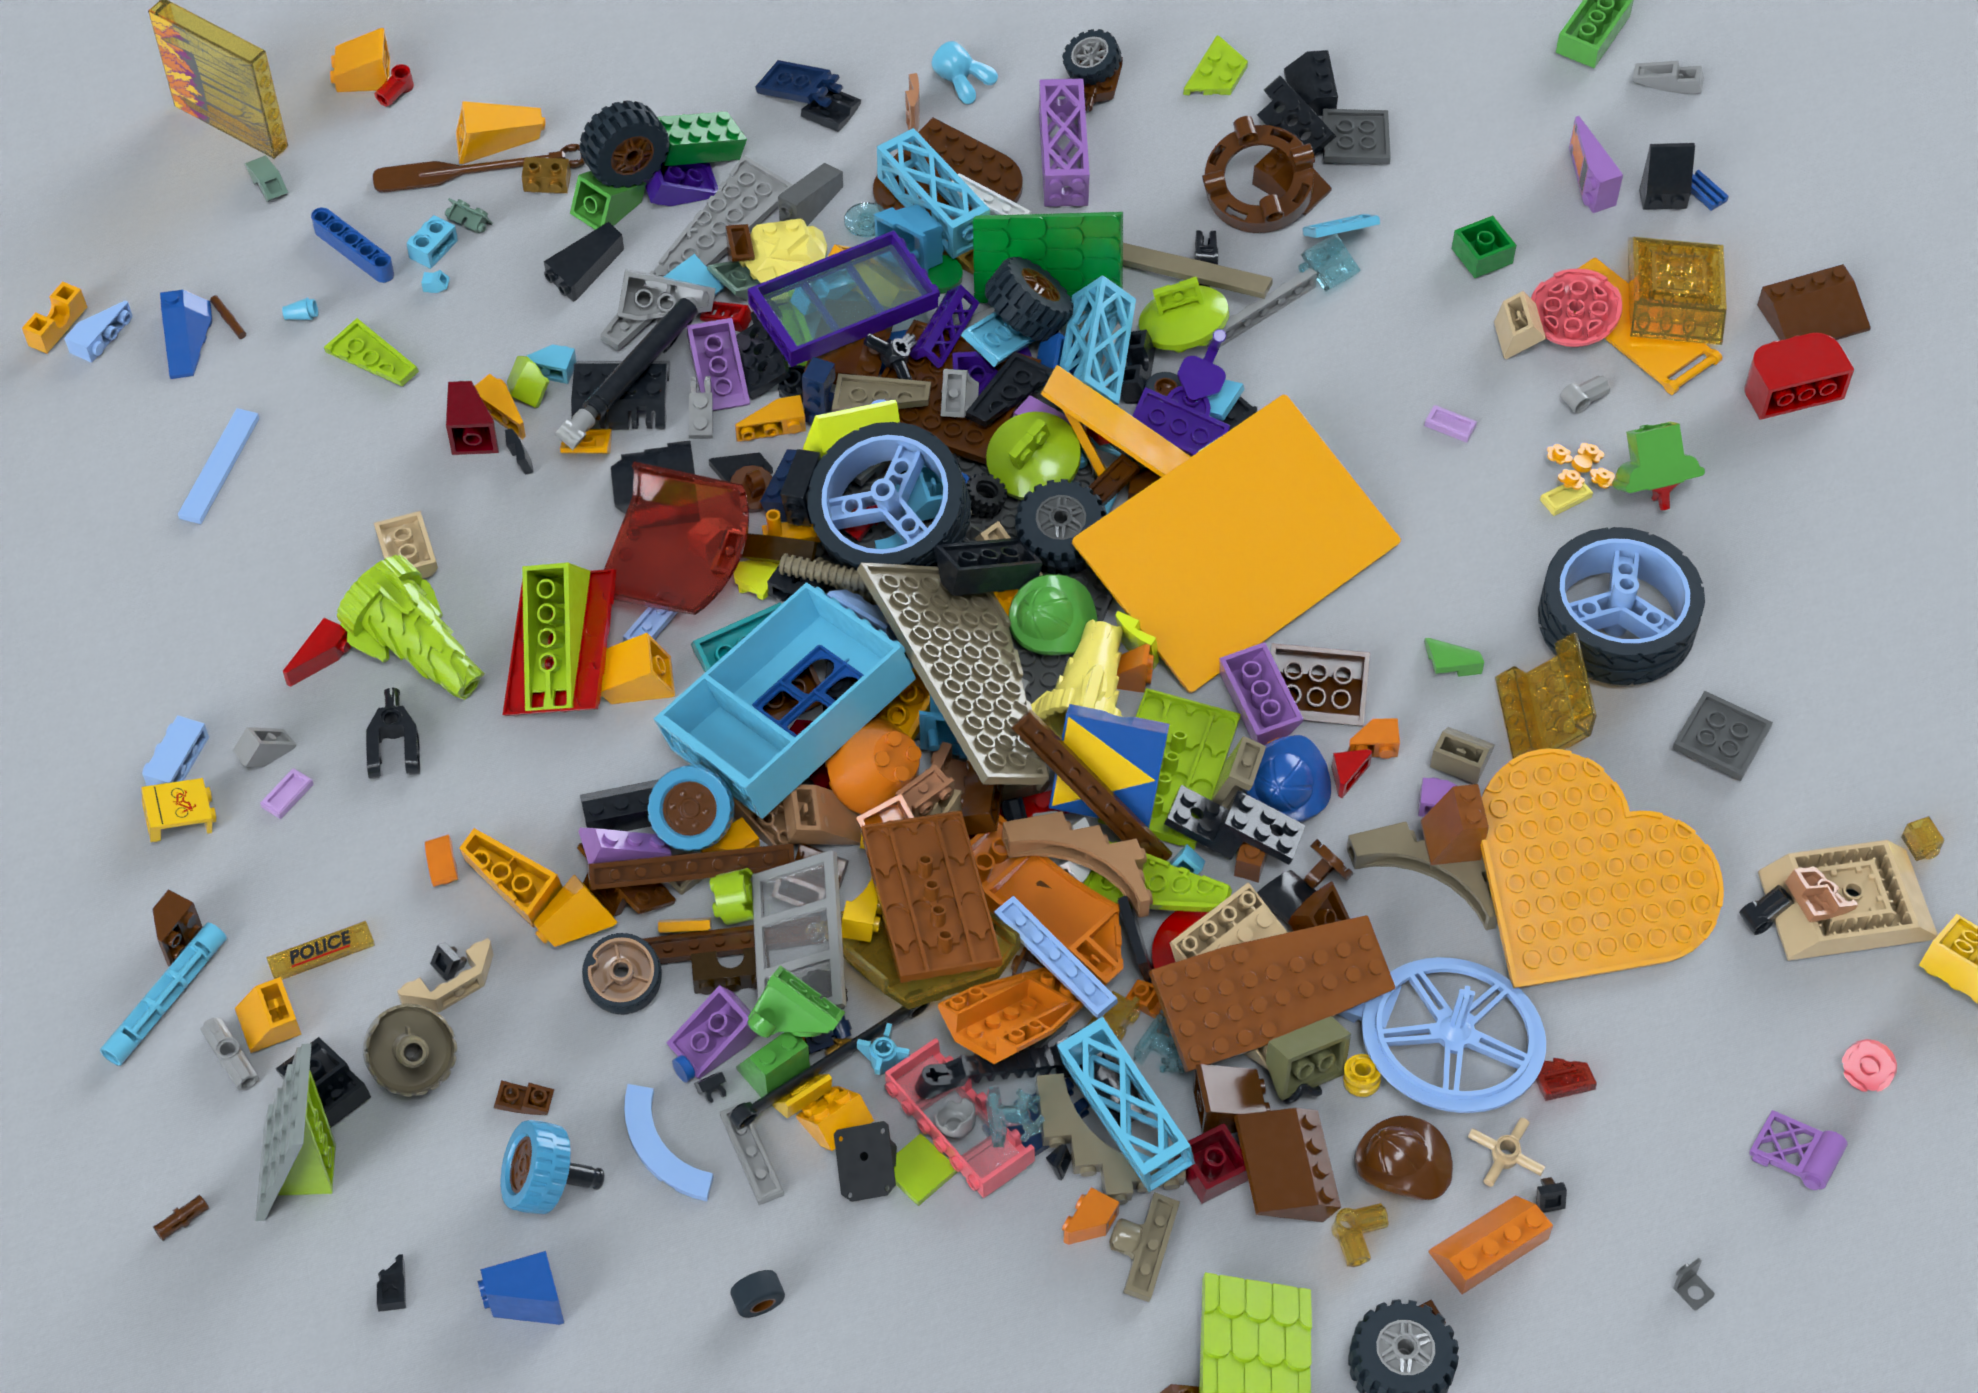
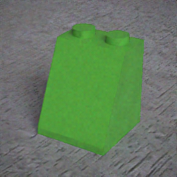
M591 171L579 174L570 214L595 230L607 222L614 226L642 203L646 183L642 181V184L631 185V188H626L625 186L614 188L613 185L610 187L603 185Z
M784 1032L736 1066V1069L758 1095L763 1097L810 1067L808 1045L801 1037L794 1036L791 1032Z

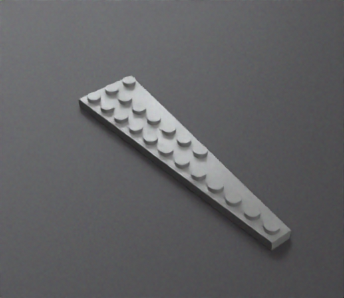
M743 155L731 170L728 179L719 185L716 194L710 196L704 209L695 215L693 221L687 225L659 260V265L654 271L651 270L649 274L664 277L693 254L706 267L715 264L727 253L726 226L748 224L749 231L751 232L753 227L759 225L779 206L778 196L793 184ZM616 314L601 333V340L619 351L653 319L639 321L618 317Z

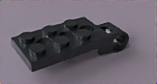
M1280 75L1264 89V92L1272 101L1257 116L1265 125L1279 127L1292 133L1304 145L1310 143L1314 156L1336 138L1332 130ZM1285 105V109L1282 112H1276L1278 106ZM1298 118V122L1294 126H1288L1291 119ZM1305 132H1311L1308 139L1301 140V136Z
M768 301V304L781 321L783 317L778 306L773 301ZM752 311L753 325L738 333L736 338L748 394L754 399L789 378L791 373L787 360Z

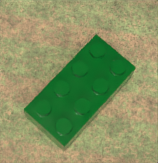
M727 111L657 117L669 136V151L666 152L667 158L665 162H662L664 166L740 160L747 138Z

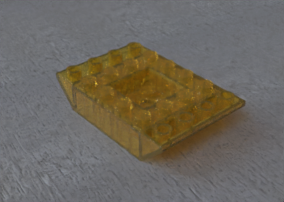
M1628 237L1630 336L1722 345L1727 311L1724 246Z

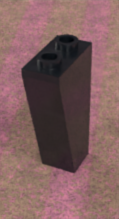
M607 222L544 261L545 278L549 283H554L563 296H567L573 302L576 301L624 250L622 234L610 222Z

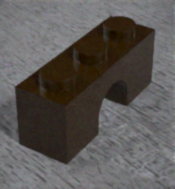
M767 946L768 968L771 967L769 946ZM755 947L743 948V961L733 968H726L718 962L717 951L691 954L695 994H712L719 985L732 992L747 988L757 989Z

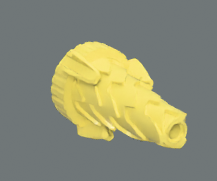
M1094 619L1088 621L1083 630L1079 646L1073 657L1068 659L1063 676H1059L1055 689L1051 692L1046 691L1031 704L1032 710L1060 739H1062L1069 704L1103 710L1123 717L1121 711L1116 708L1120 693L1116 689L1119 681L1117 670L1122 652H1118L1123 635L1121 626H1114L1104 621L1095 622Z

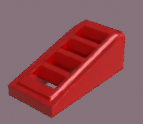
M713 301L712 311L702 312L700 320L704 322L732 318L734 329L738 332L748 328L752 320L748 305Z

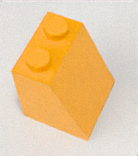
M379 28L335 46V55H331V63L334 70L330 71L331 83L335 84L337 92L377 91L389 79L390 55L384 28Z
M648 633L607 648L601 697H604L610 704L663 699L675 696L671 656Z

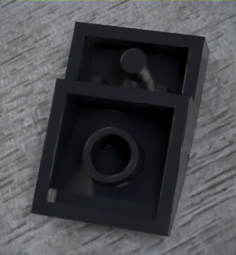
M318 1037L311 1042L309 1070L311 1071L331 1128L371 1098V1095L365 1083L350 1070L348 1064ZM294 1055L276 1068L283 1080L288 1064L293 1063Z

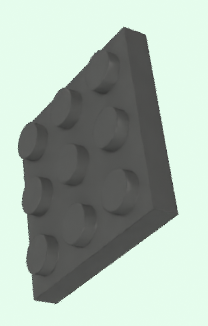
M1323 109L1322 121L1336 135V138L1323 148L1325 163L1390 164L1388 110Z
M1704 691L1675 740L1672 749L1741 781L1770 731L1773 722Z

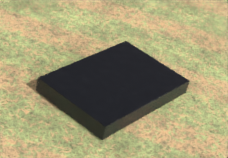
M1126 895L1118 898V904L1137 965L1144 980L1152 983L1149 971L1153 969L1137 917Z

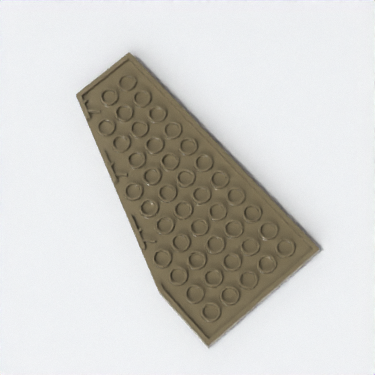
M861 562L857 569L858 573L898 641L905 648V653L983 784L1044 785L1049 778L1045 762L1012 729L1013 724L1032 707L1031 703L1026 700L1021 679L1023 677L1018 650L1013 647L1009 630L1011 622L993 592H984L983 594L974 593L952 596L940 581L938 567Z

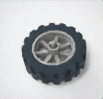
M1090 29L1086 33L1081 32L1078 34V37H1073L1070 40L1071 43L1065 46V52H1063L1062 57L1066 71L1072 79H1083L1084 85H1096V82L1102 83L1106 81L1107 77H1112L1114 71L1119 69V62L1122 61V53L1115 37H1112L1108 31L1105 33L1102 29L1097 31Z

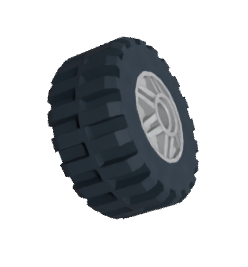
M1401 1299L1392 1300L1390 1306L1383 1302L1376 1306L1375 1312L1369 1310L1365 1313L1363 1320L1359 1321L1355 1327L1348 1355V1365L1351 1366V1378L1353 1381H1358L1357 1390L1360 1393H1447L1458 1366L1459 1356L1457 1353L1459 1346L1458 1341L1453 1339L1454 1331L1452 1327L1444 1325L1445 1318L1440 1313L1435 1316L1431 1313L1432 1308L1426 1304L1422 1308L1416 1306L1417 1301L1409 1300L1408 1304H1402Z

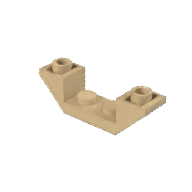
M489 938L474 943L466 950L471 969L464 970L456 978L438 985L432 992L429 991L420 977L414 981H409L397 990L400 1003L418 1004L428 1007L435 1012H441L484 987L494 955Z

